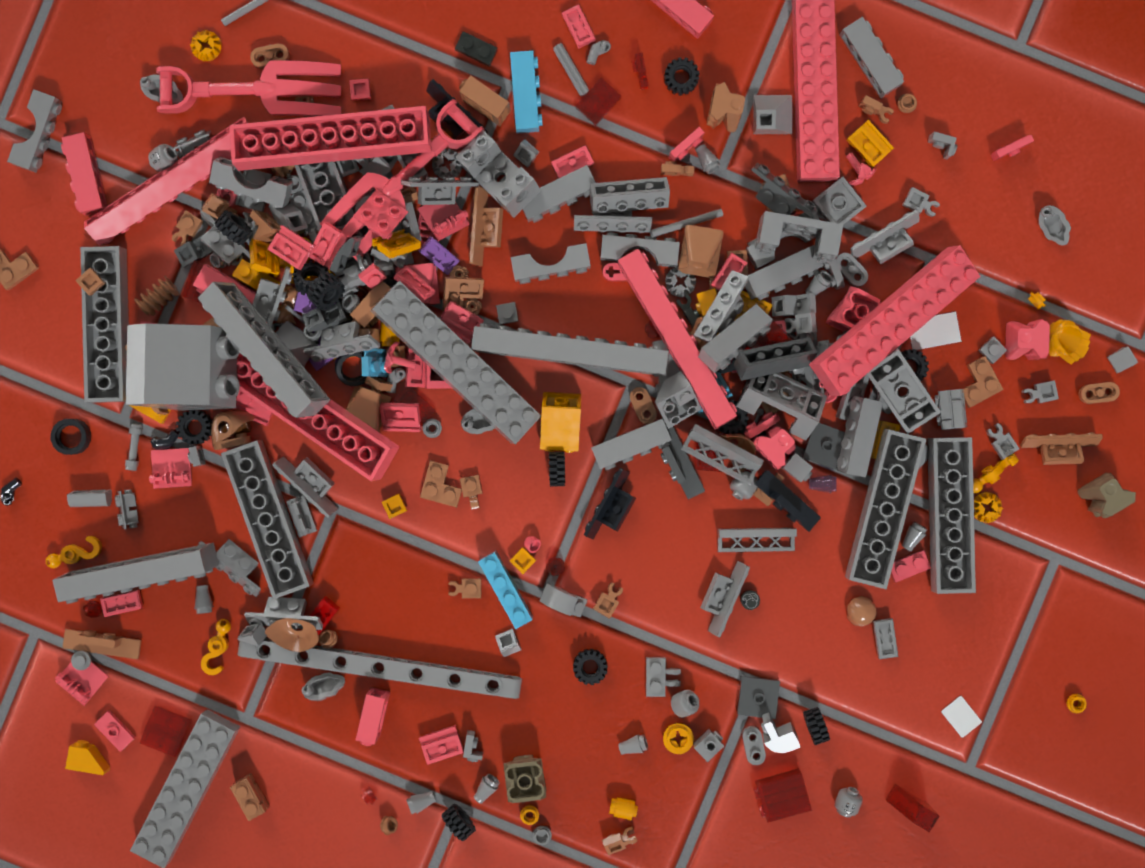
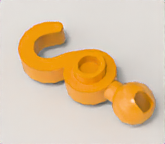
M1012 453L1005 459L1000 460L994 467L989 465L981 471L983 473L981 477L973 479V492L979 493L985 483L990 482V484L997 482L1001 478L999 475L1008 465L1014 466L1018 463L1019 459Z
M88 536L86 541L90 542L94 547L91 553L77 545H67L61 550L60 555L55 553L48 555L45 560L46 565L54 569L59 567L61 562L74 564L80 561L81 558H96L101 553L102 544L98 538Z
M221 619L217 622L216 630L218 633L209 640L208 649L210 652L203 656L201 660V668L208 675H216L224 669L223 666L211 668L209 666V659L223 654L229 647L225 634L230 631L231 624L226 619Z

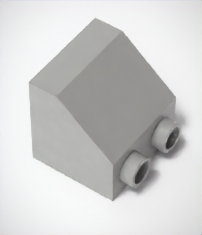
M147 323L127 325L126 405L180 411L236 408V396L240 389L237 379V357L240 352L237 345L227 338L223 328L211 325Z

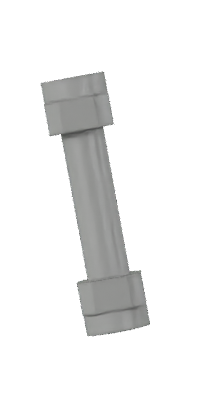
M131 424L129 428L131 442L129 458L125 460V470L137 471L139 461H136L139 435H142L143 425Z

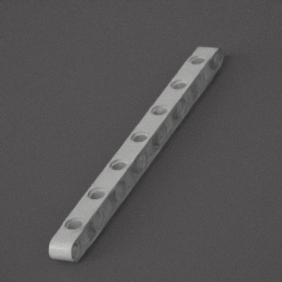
M265 638L259 646L239 641L237 655L240 657L517 699L520 697L522 678L517 676L336 648L325 649L317 645L306 650L308 659H303L300 656V652L284 649L269 638ZM263 645H268V646H269V648H270V653H269V654H267V653H265V652L263 651V649H262ZM338 657H344L346 665H340ZM377 662L384 665L383 671L376 669L375 664ZM419 668L422 671V676H415L413 669ZM451 675H459L461 681L456 683L451 680ZM490 680H496L499 686L497 688H491L488 682Z

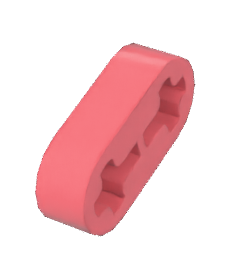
M609 263L604 266L602 273L606 280L627 281L618 263ZM609 267H613L614 271H620V273L609 277L606 271L609 270Z

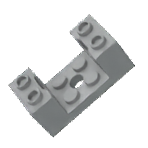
M484 130L455 157L463 169L476 182H479V185L513 218L541 192L534 178L522 167L518 168ZM500 175H506V179L503 182H497V178Z
M765 211L760 218L755 249H759L761 253L771 254V251L774 252L780 244L781 232L786 234L798 232L802 233L804 237L816 235L812 258L817 259L819 263L828 264L829 261L834 260L839 254L843 224Z
M898 348L867 373L907 434L941 413ZM900 387H907L908 392L904 396H899L897 394Z
M781 373L747 379L736 407L752 415L755 414L762 401L796 417L790 426L789 433L807 440L820 421L827 396Z

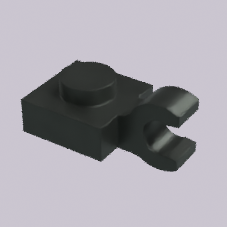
M687 294L685 295L687 299L686 304H681L679 299L676 301V304L682 309L684 316L693 329L700 315L696 309L693 311L690 308L691 297Z

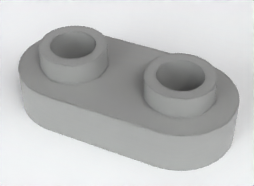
M842 253L836 257L842 276L852 286L859 287L867 282V271L851 254ZM842 260L847 262L846 267L841 265ZM855 274L860 276L859 281L854 279Z
M836 258L829 261L828 264L823 263V268L827 269L833 278L831 287H835L836 290L845 287Z
M748 726L742 732L746 758L752 765H760L766 758L762 734L757 727ZM751 734L756 735V738L754 740L749 739V736ZM755 753H759V757L757 759L753 758V755Z

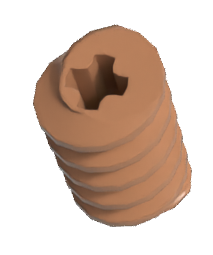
M164 276L165 282L158 279L160 286L152 284L154 291L146 289L148 296L140 294L142 301L134 299L137 306L148 316L149 314L154 316L156 314L155 310L160 311L162 309L161 305L166 306L168 304L167 300L172 301V294L175 296L179 295L176 286L166 276Z

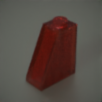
M894 784L885 799L911 822L929 833L940 817L927 802L897 784Z

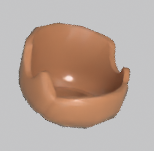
M867 597L853 598L847 606V618L855 626L863 627L869 625L876 617V606Z

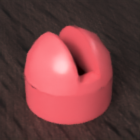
M529 536L525 539L524 546L530 553H535L539 550L541 541L534 536Z

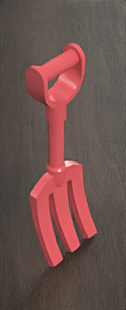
M274 60L267 63L260 80L243 83L194 82L192 77L180 68L172 66L156 68V73L160 74V106H157V112L160 113L185 112L193 106L197 97L256 95L261 97L265 108L272 116L317 117L341 114V107L278 100V97L293 96L339 98L341 96V86L284 80L278 79V76L318 75L339 77L341 75V64ZM172 75L184 76L188 83L187 95L180 103L172 105Z
M452 99L441 109L437 116V135L431 140L432 152L419 153L396 176H392L390 179L380 174L367 172L332 208L320 225L322 226L324 222H329L335 226L373 188L406 210L405 201L400 191L404 186L401 184V180H409V177H413L446 147L456 150L464 149L485 129L482 126L478 127L457 106V101ZM449 115L469 137L462 140L449 138L442 131L441 122ZM352 217L341 231L352 238L365 225ZM370 229L362 238L357 255L360 254L363 258L373 247L372 239L379 237V235Z

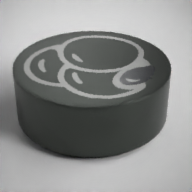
M747 590L742 593L740 602L745 609L753 610L759 606L760 597L755 591Z

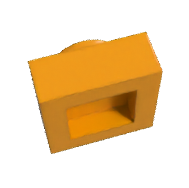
M400 493L382 501L389 519L408 511Z
M522 547L509 561L524 574L536 562V559Z

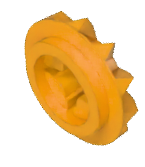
M208 30L197 32L192 37L190 44L192 53L201 61L214 60L218 57L222 48L220 38L214 32ZM208 41V44L212 49L205 47L204 50H202L203 46L200 42L206 43Z
M984 492L974 498V517L978 521L990 523L996 521L1001 516L1003 507L1001 500L995 494ZM981 503L987 505L990 503V508H992L993 512L987 511L985 513V508Z
M675 723L668 726L664 732L663 742L670 752L683 754L692 747L694 736L688 726ZM677 731L680 736L685 737L680 740V746H678L676 740H673L676 737Z

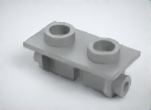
M201 130L194 133L195 137L188 139L184 137L177 140V144L173 149H179L177 151L179 158L194 150L195 146L198 147L211 139L209 138L211 130L207 132Z
M132 489L124 490L125 494L123 495L121 491H117L118 495L115 496L116 507H120L121 514L117 515L119 526H122L123 529H126V525H129L130 528L137 527V523H139L137 510L129 511V507L136 506L135 493L132 492Z
M304 495L286 501L299 537L317 531Z

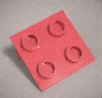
M376 189L353 217L383 239L389 240L393 234L391 232L408 214V211Z
M456 201L455 204L424 205L417 209L437 242L470 225L466 219L469 216L467 211H462Z
M188 448L151 450L152 475L149 476V481L153 483V489L192 486Z
M93 662L85 670H77L70 663L62 673L56 676L55 682L85 706L109 676Z

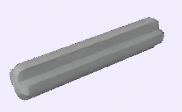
M557 44L553 48L556 56L581 97L589 92L587 85L563 44Z

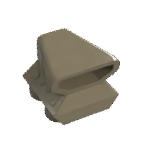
M1104 473L1077 491L1082 499L1093 500L1088 511L1092 512L1095 517L1108 518L1136 500V492L1122 489L1111 473Z
M533 755L516 756L513 761L503 763L508 802L519 803L546 798L547 789L544 781L542 759L534 758Z

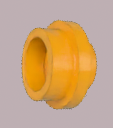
M1038 292L1036 294L1030 293L1031 296L1028 300L1038 310L1046 306L1043 303L1046 299Z
M1072 694L1068 697L1066 705L1071 712L1081 713L1086 709L1087 703L1082 695ZM1075 700H1078L1077 706L1073 705Z
M527 805L521 810L520 818L523 823L533 825L539 819V811L535 806ZM532 812L533 816L527 817L526 813Z

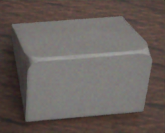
M1122 347L1107 357L1116 373L1138 363L1129 347Z
M262 623L248 625L238 636V640L259 646L267 637L265 628Z
M513 629L495 636L503 657L521 650Z

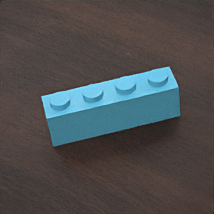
M533 51L510 52L516 133L539 132V126H543L542 114H538V107H541V95H537L536 88L540 87L539 76H535V69L538 68V56L534 57Z
M497 551L480 559L478 563L515 629L532 621L533 615Z

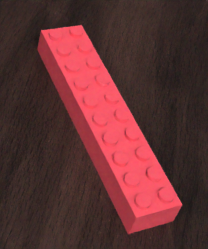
M792 0L797 183L836 181L840 177L835 4L834 0Z
M426 106L230 125L232 164L238 171L432 152L430 118Z
M961 245L947 247L809 364L830 395L842 396L981 277Z
M239 353L237 357V379L241 392L371 482L382 479L400 446L331 399L315 416L298 418L292 416L288 412L287 406L277 399L273 389L264 383L260 373L251 367L250 361Z

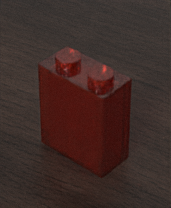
M799 768L755 780L756 787L753 790L756 799L760 798L761 802L758 808L761 817H765L767 823L812 811L804 779Z

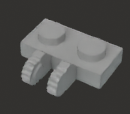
M646 657V697H665V686H681V681L666 680V674L678 675L681 674V669L666 668L665 657Z

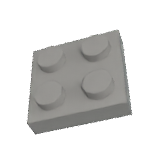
M841 177L812 201L828 222L843 225L867 207L844 177Z

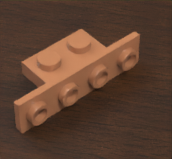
M475 187L469 259L470 264L483 266L484 247H501L503 209L487 208L488 192L484 188Z
M1092 432L1083 435L1069 433L1066 435L1048 434L1046 436L1031 434L1023 439L1020 447L1040 448L1043 465L1082 464L1084 457L1081 446H1097L1103 439L1102 434Z
M65 629L63 648L138 659L142 640L118 637L113 633L98 634L93 630L78 631Z

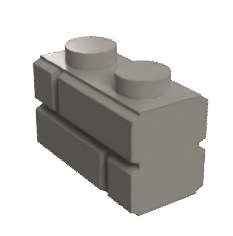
M964 389L938 391V395H935V404L941 411L937 415L938 426H941L942 430L966 428L967 417Z

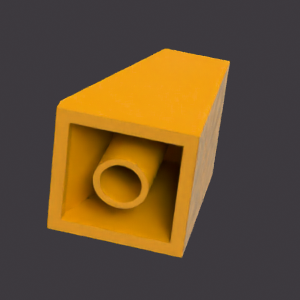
M543 392L540 449L548 452L561 450L567 453L579 451L582 394Z

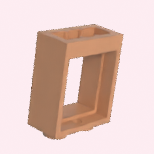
M471 75L468 80L464 79L460 84L459 89L461 90L459 92L462 101L500 127L511 112L509 102Z
M384 281L374 287L350 314L354 318L352 322L356 321L360 325V329H372L379 319L370 310L384 297L391 287Z

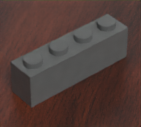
M810 337L740 351L734 367L742 381L809 367V364L815 359L818 352Z

